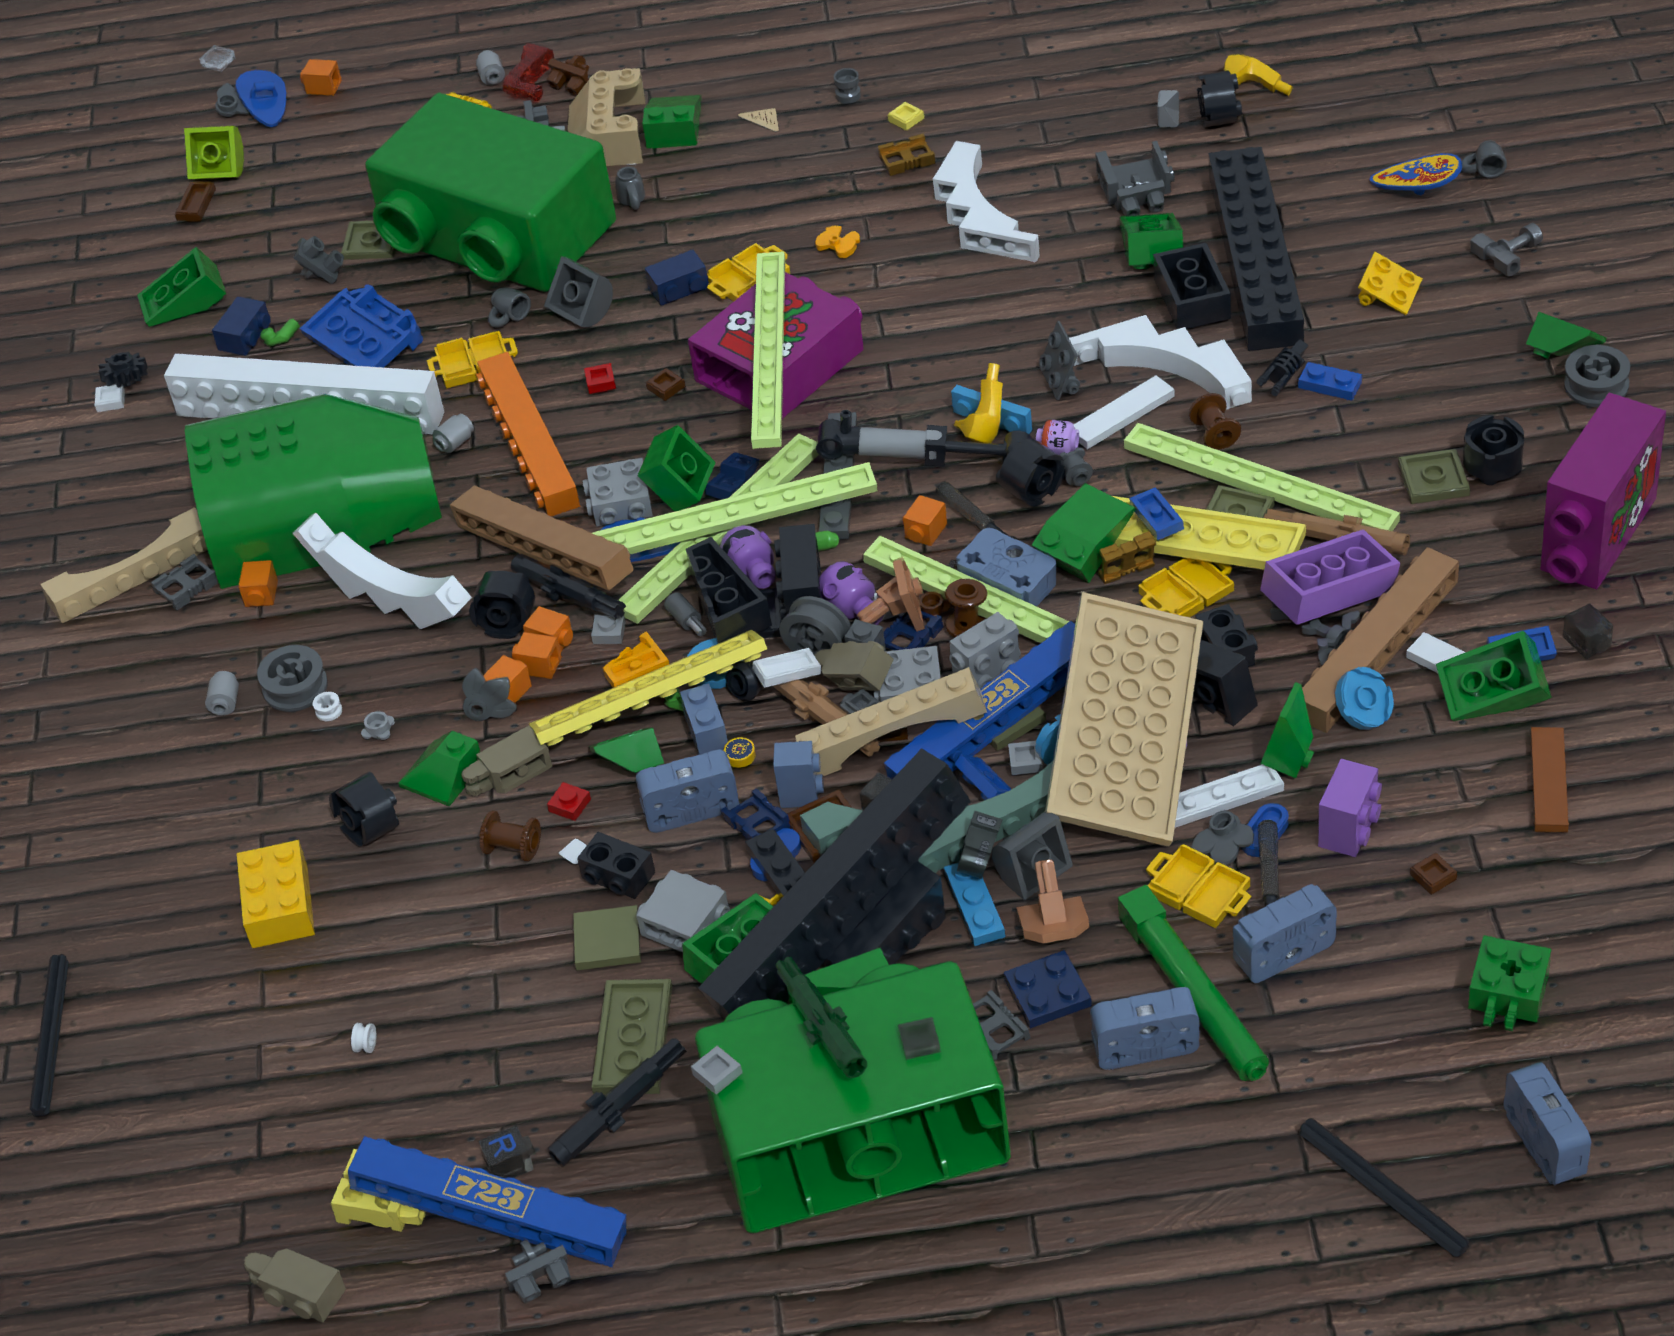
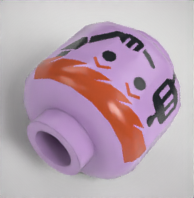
M1047 420L1043 429L1038 428L1036 440L1058 455L1063 452L1069 453L1078 448L1079 430L1075 429L1072 422Z

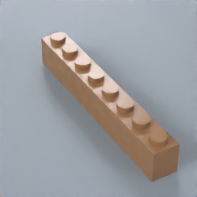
M474 485L450 504L458 527L549 566L554 565L568 574L608 591L634 570L630 561V553L624 545L614 543L602 536L587 532L583 528L575 527L563 520L560 521L548 516L546 513L538 512L526 505L511 501L509 498L494 494L490 490H484Z
M1427 547L1419 557H1414L1403 575H1398L1391 589L1379 597L1376 606L1363 615L1360 624L1346 634L1344 642L1337 649H1333L1330 652L1327 661L1321 668H1316L1313 671L1310 680L1302 687L1312 727L1325 733L1332 728L1342 716L1336 705L1335 698L1338 680L1344 673L1358 667H1368L1380 672L1458 583V560Z

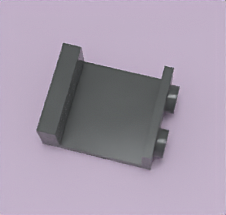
M1152 141V159L1117 166L1111 165L1106 151L1095 153L1096 174L1109 205L1115 204L1117 201L1116 191L1123 189V184L1131 183V175L1138 174L1140 180L1149 179L1150 182L1163 180L1165 184L1164 194L1171 193V182H1174L1172 166H1167L1165 150L1161 151L1157 141Z

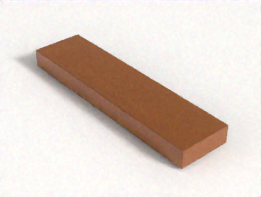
M1531 727L1535 832H1568L1564 728Z

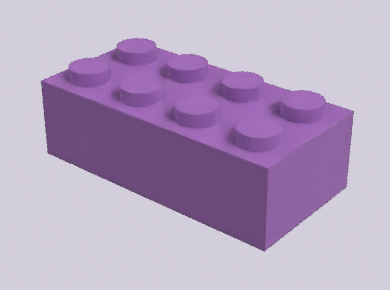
M1363 529L1266 561L1261 591L1298 625L1387 593L1398 576L1400 562Z

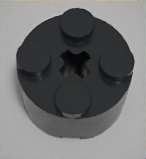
M1226 70L1197 75L1196 82L1201 81L1202 84L1201 88H1197L1201 118L1207 117V121L1203 123L1204 127L1237 122V117L1242 115L1241 101L1236 100L1235 90L1238 89L1236 73L1230 74V71Z
M1494 415L1482 416L1470 422L1464 436L1463 465L1465 469L1486 485H1494L1498 481L1511 478L1522 470L1523 428L1511 418L1504 417L1503 420L1494 419Z
M1026 439L1022 442L1014 441L1007 449V457L996 474V481L1005 490L1029 506L1036 507L1045 503L1042 498L1047 494L1053 496L1062 483L1065 474V466L1061 464L1063 458L1035 439Z
M509 571L485 572L478 584L469 608V615L473 624L476 627L479 624L485 629L484 633L493 638L510 639L517 636L518 632L524 630L523 625L529 619L535 603V593L529 584V578L523 573Z
M371 772L361 775L329 795L330 809L334 818L340 816L344 823L340 826L341 831L356 846L368 844L399 826V820L393 807L397 804L395 795L389 788L384 790Z

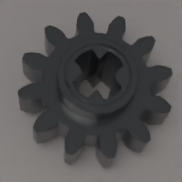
M130 352L117 353L110 358H105V363L99 364L100 370H98L101 382H106L107 386L116 384L117 388L121 387L122 384L123 387L130 386L137 381H141V376L148 374L145 357H140L139 353L132 355Z

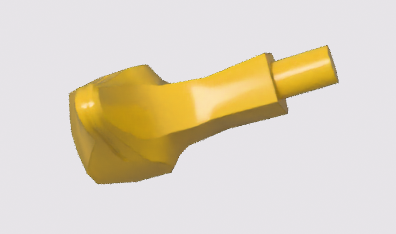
M1234 54L1228 55L1225 61L1224 71L1229 70L1230 74L1236 73L1238 85L1248 80L1262 84L1273 93L1277 90L1289 96L1292 92L1293 86L1281 81L1279 73L1253 57Z
M989 363L986 379L981 380V400L976 412L969 414L963 420L955 421L954 426L961 430L965 438L970 441L992 443L998 434L1001 421L1003 383L997 381L1000 368L998 364Z

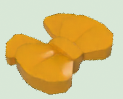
M831 226L818 235L815 246L818 251L830 248L836 251L839 258H847L855 252L857 248L856 243H860V236L856 231H852L841 238L839 236L842 227Z

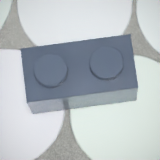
M710 684L680 691L684 716L698 755L713 750H724L728 742L726 729Z
M812 741L774 743L773 767L780 807H802L817 800L818 793H824L823 774H817V772H821L820 754L814 753Z

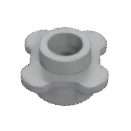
M381 711L368 714L364 719L365 729L361 731L362 737L364 739L372 737L381 740L389 738L391 735L390 728L395 723L394 718L387 716Z

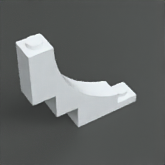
M956 141L934 176L933 185L935 200L946 202L948 224L959 226L961 248L1036 262L1040 256L1038 235L1019 231L1018 221L994 208L982 196L977 187L976 180L982 167L980 145Z
M1146 315L1069 338L1078 355L1074 366L1100 359L1104 367L1135 366L1163 370L1189 379L1209 393L1222 395L1227 403L1226 410L1252 402L1251 379L1225 340L1197 347L1185 327L1158 335Z
M317 513L312 514L293 532V535L349 599L366 592L384 614L402 608L419 629L454 617L472 598L453 575L443 578L422 577L387 564L363 549L345 533L340 532L335 535Z

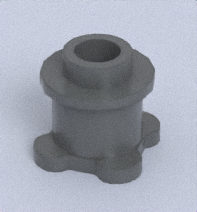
M1079 447L1072 452L1060 454L1063 458L1061 464L1065 466L1064 476L1069 485L1080 486L1090 480L1093 475V469L1084 460L1085 451L1083 448Z

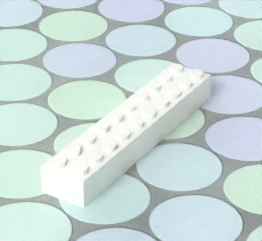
M175 354L164 374L177 416L214 419L324 393L419 417L424 434H433V431L439 427L444 415V408L434 371Z

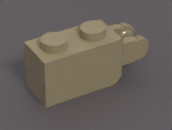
M853 641L833 643L831 649H822L814 654L821 665L823 675L831 679L842 690L864 689L880 691L894 660L884 651L885 648L881 644L874 641H868V643H856Z
M528 725L476 754L478 761L463 769L462 778L467 783L465 788L470 796L480 795L492 788L497 793H507L552 768L548 747L546 744L540 745L533 729Z
M287 1248L277 1251L273 1258L260 1254V1252H251L243 1260L246 1271H249L248 1276L251 1283L257 1284L262 1289L263 1297L267 1302L276 1307L281 1305L288 1307L304 1319H310L311 1317L324 1322L346 1290L338 1269Z

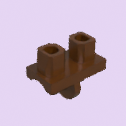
M576 54L571 59H567L565 63L553 58L548 62L552 71L546 80L554 89L559 90L564 82H568L565 89L571 95L577 96L589 80V66L586 65V60L581 55Z

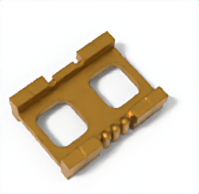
M923 133L909 137L908 142L902 141L896 143L897 145L890 142L878 146L879 157L883 160L890 176L904 173L905 169H913L914 166L917 168L920 165L922 168L936 164L935 153L928 147ZM924 148L927 152L918 155L919 157H914L911 151ZM900 155L903 159L889 163L886 158Z
M1150 531L1133 537L1134 542L1129 541L1120 544V547L1113 544L1100 549L1102 570L1098 571V575L1105 585L1121 579V575L1125 576L1126 573H1134L1135 569L1140 572L1155 566L1153 555L1156 541ZM1148 549V553L1134 558L1137 552ZM1121 559V565H1118V567L1113 565L1107 568L1110 562Z

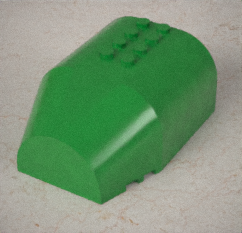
M324 393L185 425V440L194 499L205 543L221 589L239 585L243 562L272 560L277 576L320 566L293 535V532L315 513L319 515L335 535L340 532L345 533L369 553L371 552L369 546L382 540L389 544L394 541L393 535L408 528V531L411 533L442 518L428 449L419 417Z

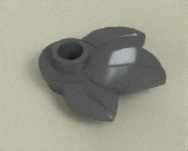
M226 83L218 89V99L215 104L218 114L227 117L237 113L250 114L231 84Z
M477 668L472 669L466 675L462 685L466 696L463 710L470 719L475 721H483L489 717L501 719L510 716L516 710L517 704L507 699L510 692V680L508 677L486 681L483 674ZM479 705L483 710H477L473 706Z
M1226 810L1219 811L1211 817L1209 828L1196 835L1191 848L1203 854L1211 853L1215 863L1219 862L1228 865L1236 859L1239 847H1247L1253 844L1254 832L1250 826L1241 824L1239 818L1232 812Z

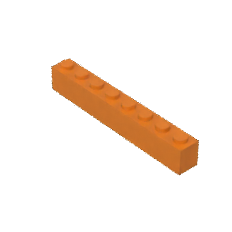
M508 351L477 361L479 373H476L475 376L480 390L485 388L483 393L488 406L493 405L491 409L495 421H501L500 429L504 439H510L508 440V445L512 455H518L516 460L521 473L526 472L525 480L529 490H535L533 495L539 509L543 507L546 514L551 517L579 508L580 502L576 485Z

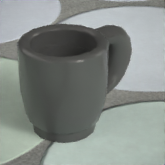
M1484 141L1479 145L1476 153L1468 155L1462 160L1461 171L1467 174L1479 172L1483 177L1496 178L1507 167L1504 151L1495 141Z
M630 166L623 167L618 170L615 179L617 199L621 204L631 206L633 210H638L640 202L645 198L642 177L636 168Z
M512 288L497 289L491 298V303L494 307L489 313V324L493 328H499L506 325L510 319L513 321L524 319L531 307L529 296ZM498 312L503 315L501 318L496 317Z

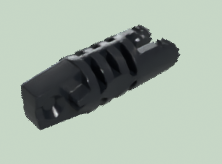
M1299 339L1291 349L1284 347L1276 359L1257 379L1256 383L1262 387L1270 379L1275 383L1271 394L1277 396L1304 364L1305 360L1301 357L1308 344Z

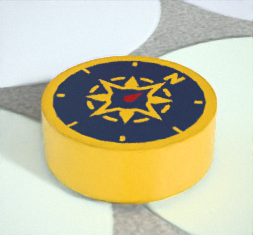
M734 738L728 741L724 747L732 767H746L755 760L754 744L747 738Z

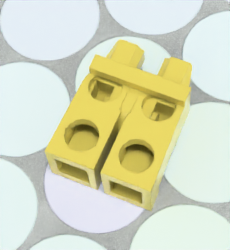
M354 1149L343 1173L344 1178H341L331 1202L337 1223L350 1225L351 1221L355 1220L368 1222L383 1228L391 1227L392 1230L402 1232L405 1224L421 1225L426 1211L350 1189L348 1168L358 1150Z

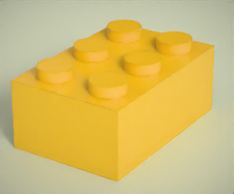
M299 840L237 853L243 925L252 949L315 935L307 862Z

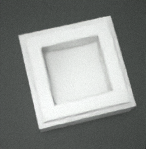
M116 384L96 388L95 407L97 412L124 408L125 389L123 384L119 388H117Z

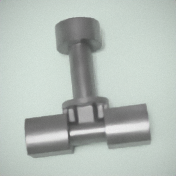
M1534 223L1522 227L1520 235L1510 241L1500 239L1495 242L1485 234L1479 233L1470 240V251L1483 260L1491 258L1494 260V268L1506 276H1513L1520 270V258L1513 254V251L1524 245L1531 248L1541 243L1543 235L1540 228Z

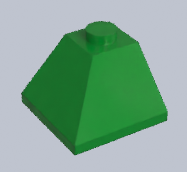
M1538 312L1526 344L1534 347L1533 353L1549 359L1551 354L1561 357L1585 346L1603 344L1607 338L1586 328Z
M1295 682L1278 718L1261 764L1297 778L1301 767L1308 768L1314 751L1309 750L1313 740V733L1302 685Z
M650 727L589 746L590 752L633 773L664 764L654 729Z
M450 731L434 740L398 782L399 787L450 807L466 787L465 784L467 783L462 778L463 769L478 761L476 756L480 752L478 741L455 731Z

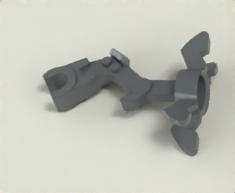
M1272 602L1270 610L1271 620L1281 621L1290 619ZM1359 611L1343 615L1342 626L1337 624L1329 627L1322 624L1318 618L1309 620L1308 625L1302 626L1303 634H1318L1324 637L1317 639V645L1320 649L1318 656L1321 666L1327 661L1330 652L1333 649H1337L1344 642L1346 634L1350 630L1355 629L1351 628V624L1359 620Z

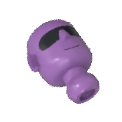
M740 525L728 531L720 543V547L757 588L764 589L772 585L776 577V571L772 566L774 563V552L770 547L771 539L763 531L760 533L758 529L749 525Z
M845 561L836 562L825 569L819 577L821 598L838 607L848 619L858 617L857 614L873 602L875 595L874 584L862 573L861 568H856L851 563ZM884 615L872 624L877 625L878 623H880Z

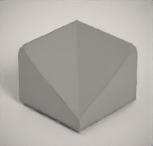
M1160 90L1158 92L1157 106L1159 127H1178L1179 92L1177 90Z

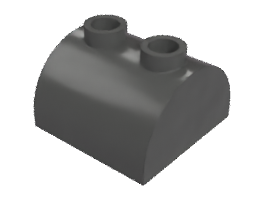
M561 256L544 306L581 327H590L598 323L607 313L613 298V287L611 282L602 275L568 257Z
M1043 812L1008 838L999 842L992 849V859L1000 877L1023 900L1039 891L1035 871L1036 862L1047 859L1053 860L1057 877L1073 866L1060 818L1052 812Z

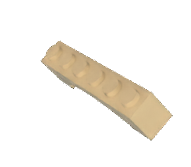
M194 507L170 519V526L160 537L127 559L85 573L68 574L66 571L40 584L48 605L63 624L170 570L193 554L197 556L207 551L196 508Z
M968 667L795 735L796 742L812 741L814 753L820 754L821 772H817V774L826 776L841 770V764L862 746L887 733L910 725L936 720H956L959 724L987 713L981 690Z

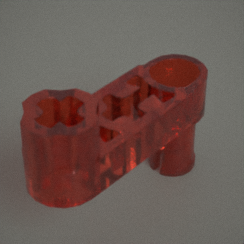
M527 43L523 47L521 54L522 61L504 79V93L539 101L543 96V90H541L543 87L534 83L550 68L548 62L551 58L554 59L553 50Z

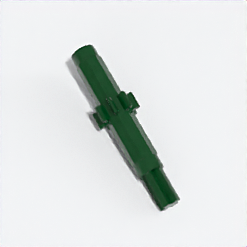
M786 957L784 961L778 960L775 965L778 969L777 973L786 984L787 991L792 997L793 1002L806 1019L803 1024L808 1030L806 1035L811 1043L815 1045L821 1042L846 1077L856 1078L862 1075L867 1068V1061L847 1032L850 1027L845 1021L847 1016L840 1006L832 1009L817 987L801 972L791 957Z

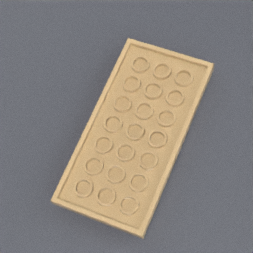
M1082 592L1077 611L1046 802V813L1052 812L1056 814L1062 822L1170 847L1173 842L1203 628L1202 620Z

